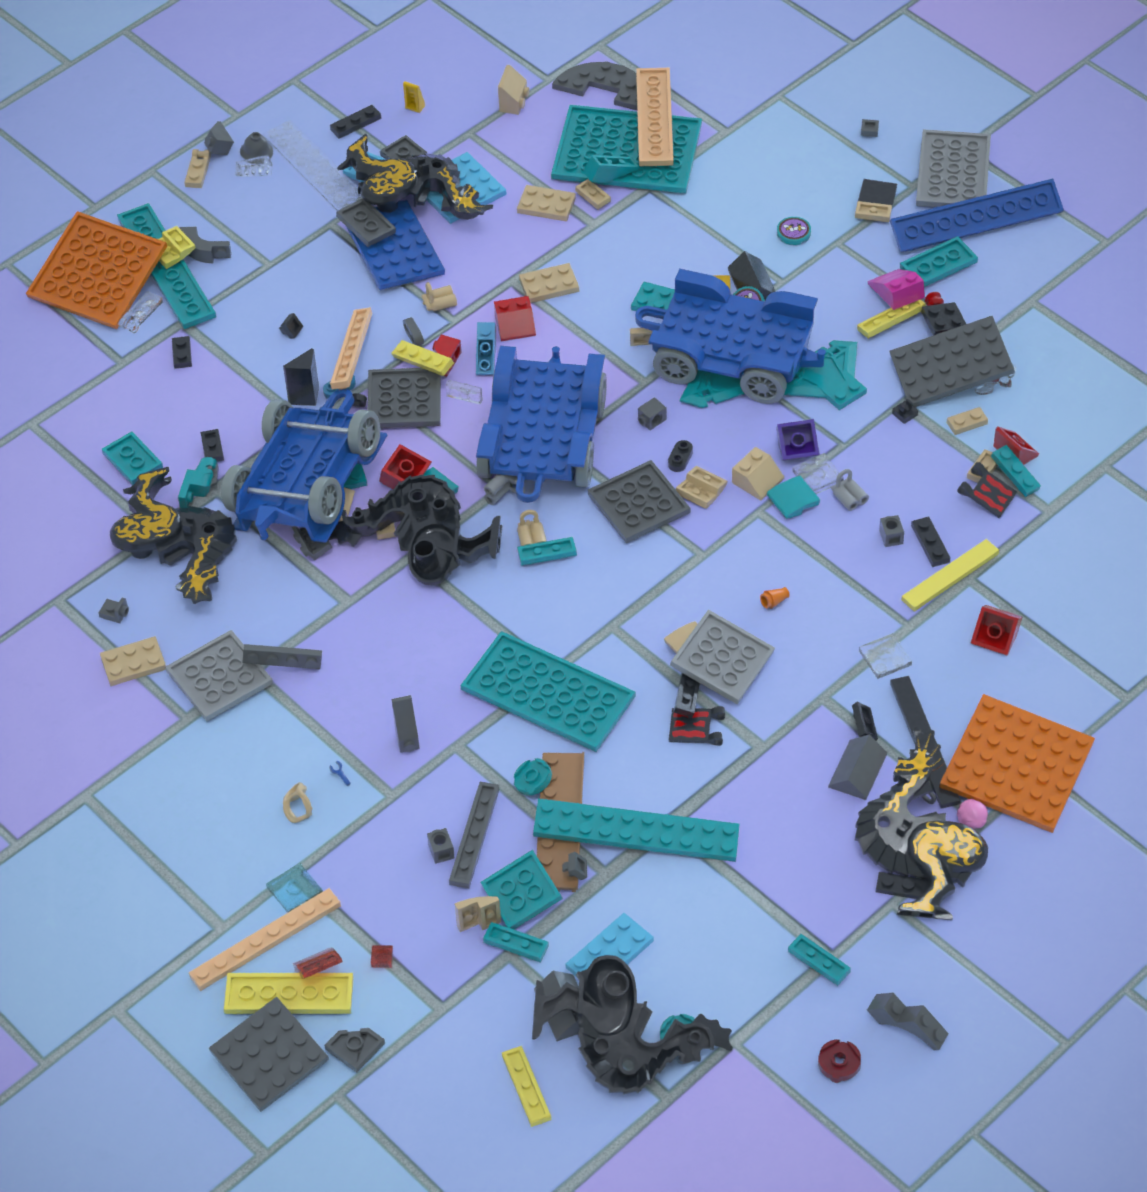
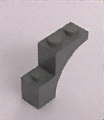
M894 992L876 994L867 1009L879 1024L902 1028L923 1040L933 1050H940L949 1034L924 1005L906 1007Z

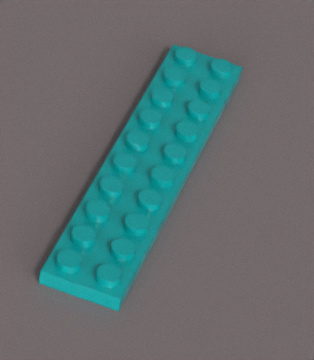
M149 203L117 214L122 227L160 239L162 238V232L166 231ZM183 259L167 269L158 261L151 276L183 329L216 318L215 310Z
M538 798L533 836L736 862L740 824Z

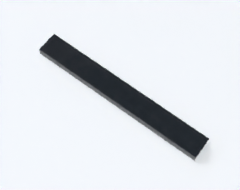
M904 676L891 679V688L915 744L914 728L918 727L922 733H927L931 731L930 725L910 677ZM945 761L940 768L931 772L929 779L941 809L959 805L961 801L958 794L939 787L947 769Z

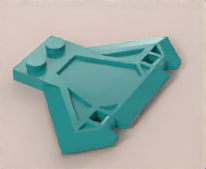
M833 340L829 342L830 348L821 347L820 349L826 351L824 366L800 367L794 376L796 379L787 383L784 395L825 398L838 410L843 409L865 395L867 388L855 378L858 342Z
M698 370L695 379L686 386L680 402L704 408L708 406L707 402L709 401L717 404L745 393L740 386L741 378L738 379Z

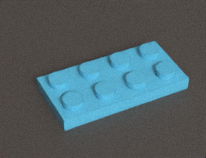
M623 913L565 963L566 969L576 976L578 971L581 972L588 969L594 959L604 955L617 956L628 965L654 942V937L626 913Z

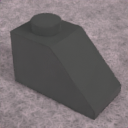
M217 121L210 129L204 142L210 153L228 155L234 143L221 121Z

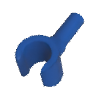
M336 761L339 770H334L331 765L329 766L330 771L334 774L337 773L347 786L351 784L341 770L342 763L340 761Z

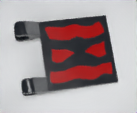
M976 462L971 469V473L982 478L974 489L967 482H962L957 492L968 496L1000 518L1017 491L987 471L982 463Z
M717 706L712 709L695 708L692 718L674 713V708H672L669 742L710 743L716 746L723 744L721 732L709 734L711 717L717 720L725 719V708L723 706Z

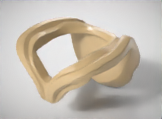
M301 782L295 784L283 798L284 814L292 823L300 822L312 816L313 808L305 794L307 787ZM301 798L306 814L296 817L290 808V802Z

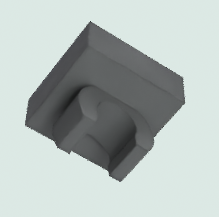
M576 852L568 854V862L562 864V871H568L570 877L575 876L579 880L586 879L587 860Z

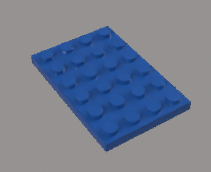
M408 200L398 201V208L390 213L382 212L378 207H374L396 228V233L369 247L347 227L379 290L445 275V268Z

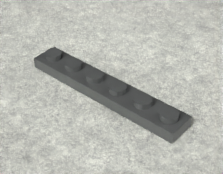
M479 782L449 878V885L470 888L500 790L498 784Z

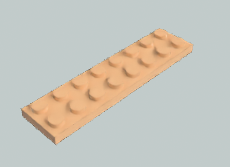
M670 67L636 68L639 166L673 165Z

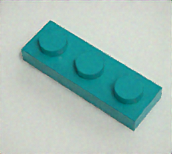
M1007 445L992 452L990 457L1024 497L1040 489L1041 485Z
M573 537L517 547L521 566L577 556Z
M493 922L490 923L483 937V943L540 963L549 947L548 941Z
M800 934L788 947L789 953L837 986L851 972V967L803 934Z

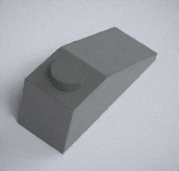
M411 695L391 699L400 753L420 749Z

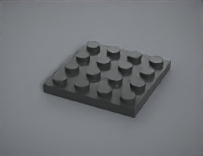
M423 368L368 370L367 410L374 411L377 414L380 428L441 426V375Z
M652 460L588 489L589 497L626 543L691 513V508Z
M275 997L209 1047L212 1055L260 1112L329 1060L328 1055L278 997Z

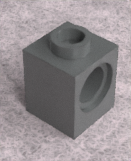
M655 397L638 408V421L649 430L667 420V408Z
M899 515L880 518L879 531L884 546L889 547L903 544L904 530Z
M447 828L436 829L427 833L428 846L435 864L455 858L454 848Z

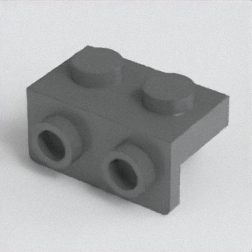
M292 527L295 533L293 537L301 544L300 550L306 557L310 556L315 561L332 548L329 540L326 543L311 541L306 528Z

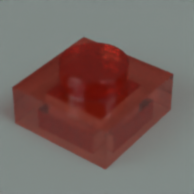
M372 945L371 967L392 968L393 945Z

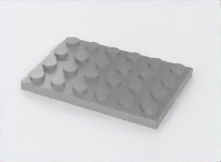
M923 129L916 206L940 207L987 195L991 134Z

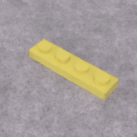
M918 300L895 310L889 308L858 324L857 329L865 337H873L921 312L922 307L926 306V303Z
M403 340L391 353L394 358L444 376L454 364L453 360L449 357Z

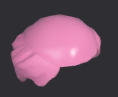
M967 799L960 804L957 810L958 821L972 829L982 828L986 824L988 810L983 803L974 799Z

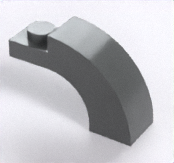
M179 227L195 244V249L189 254L191 258L204 263H213L214 258H231L230 241H207L198 236L197 227Z

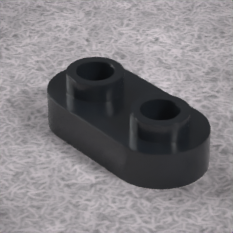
M681 440L675 444L668 458V467L671 471L681 472L686 468L693 454L691 442Z

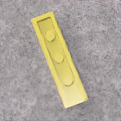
M522 1046L502 1052V1058L531 1127L552 1120Z

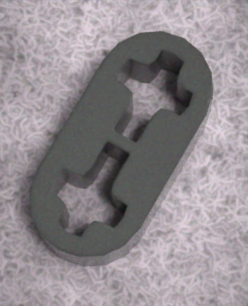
M412 317L404 319L403 326L412 344L417 346L424 344L422 333Z

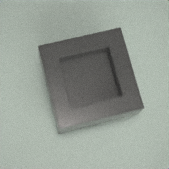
M862 119L861 136L878 137L879 120Z

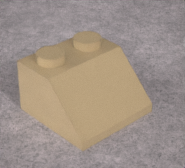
M506 65L498 85L499 112L519 115L521 108L525 106V97L529 96V87H527V80L511 65Z
M754 447L732 468V483L760 501L767 496L766 494L770 489L784 480V475L772 457L757 447Z

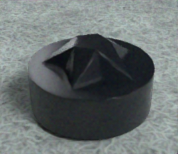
M359 393L352 394L354 397V404L352 406L356 408L366 406L367 397Z

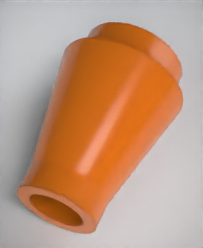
M786 587L766 590L760 595V601L764 608L772 609L783 600L789 598L790 594Z

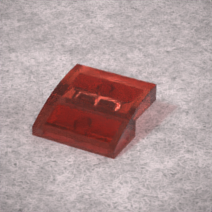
M329 947L292 964L295 971L299 972L301 979H305L343 961L337 951Z

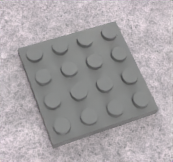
M708 609L674 656L670 666L738 704L773 654L775 647Z
M232 630L165 667L166 672L206 722L273 684L272 678L260 664L242 663L244 644Z

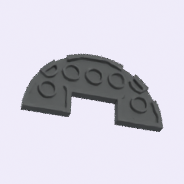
M608 61L580 64L564 71L552 83V89L582 97L589 86L617 93L614 98V105L638 111L637 76L633 70L623 65Z

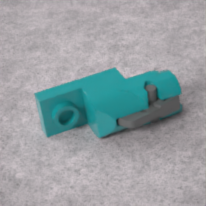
M204 457L200 460L195 470L187 469L178 495L180 508H188L189 503L193 502L194 496L206 497L210 488L217 485L219 467L215 459Z

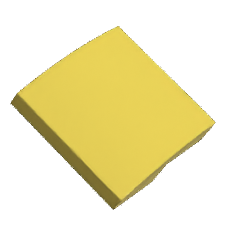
M178 226L162 232V238L158 239L167 243V248L159 260L166 269L184 259L195 249V244Z

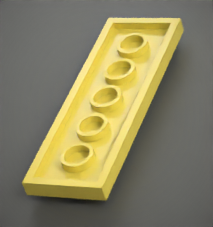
M227 973L224 1013L254 1014L275 997H278L291 1014H351L353 973Z

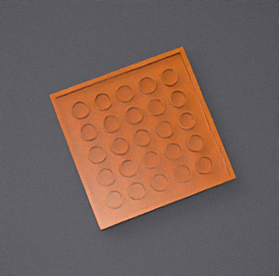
M77 211L30 285L26 295L31 299L118 329L166 250L167 243Z
M983 694L939 787L964 798L979 801L989 808L1053 833L1095 738Z

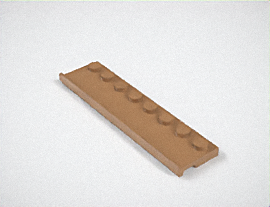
M584 752L543 753L542 760H545L550 766L552 778L547 788L540 792V799L582 804ZM538 837L537 857L558 891L572 890V892H576L578 890V878L575 876L570 877L568 871L563 872L562 864L568 862V854L576 852L580 855V842Z

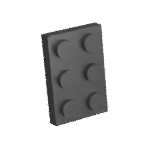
M364 199L336 211V217L367 247L396 233V228Z

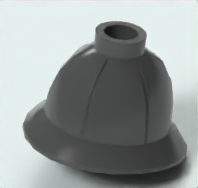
M253 132L245 139L244 144L240 148V154L249 162L264 163L272 158L273 148L259 132Z

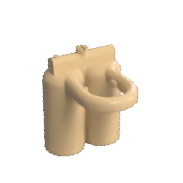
M429 282L425 284L426 294H423L421 297L423 305L426 306L428 311H438L457 305L456 296L450 285L432 290Z
M534 510L524 511L520 515V523H518L517 527L521 546L546 542L543 525L538 520V513ZM526 515H534V521L526 520L525 522L524 517Z

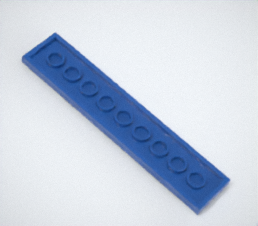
M1052 178L892 218L890 224L899 251L903 253L943 243L957 236L963 238L1062 213L1064 208Z

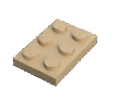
M526 185L517 207V213L567 221L576 199V193Z
M570 263L519 274L520 283L525 295L529 296L530 303L580 292Z
M156 636L100 653L110 686L166 670V664Z

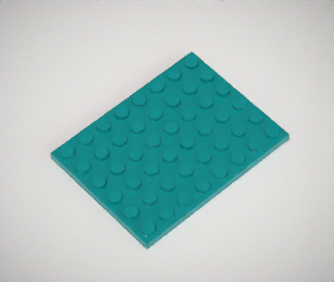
M569 105L551 172V179L584 182L588 177L583 171L591 155L632 157L639 166V169L611 181L594 184L686 194L702 127V118L672 115L673 165L639 166L637 111Z

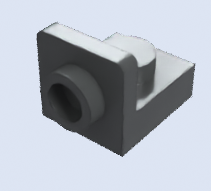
M122 597L119 602L106 599L98 612L99 617L121 623L122 619L129 612L126 598Z

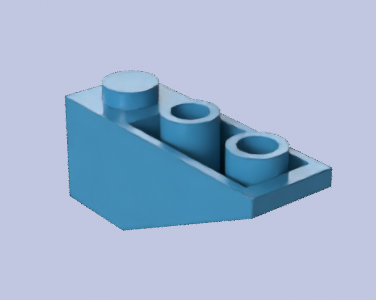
M477 322L476 375H494L495 322Z

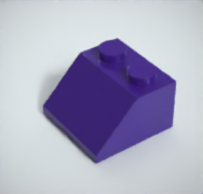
M814 419L777 424L778 444L783 461L820 455Z

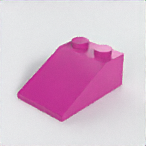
M897 269L868 281V285L893 310L925 298L924 280L914 271Z

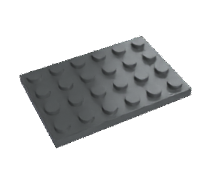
M993 315L889 351L905 396L913 403L914 407L1015 373Z

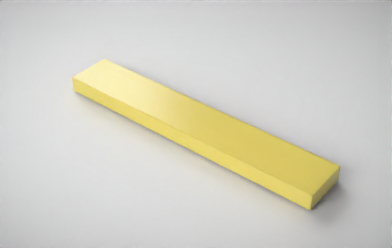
M985 539L902 595L901 600L915 612L999 554V549Z

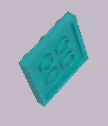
M533 849L480 882L488 896L498 897L501 917L506 926L511 929H516L563 899Z

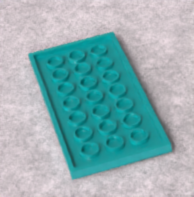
M503 631L498 634L460 685L462 691L594 752H597L636 697V692Z

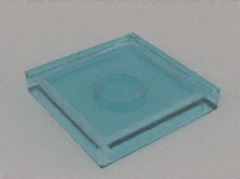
M301 863L266 883L267 889L287 913L323 892L322 888Z

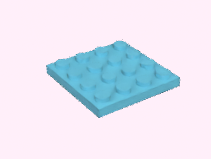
M468 152L452 159L453 163L457 164L458 171H460V186L470 184L474 190L478 191L479 198L476 201L481 205H487L507 195L506 189ZM436 191L429 192L427 201L450 224L459 220L451 212L441 211L443 202L441 193Z

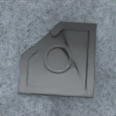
M360 1028V1031L351 1032L339 1030L324 1046L325 1050L357 1073L385 1044V1039L370 1028Z

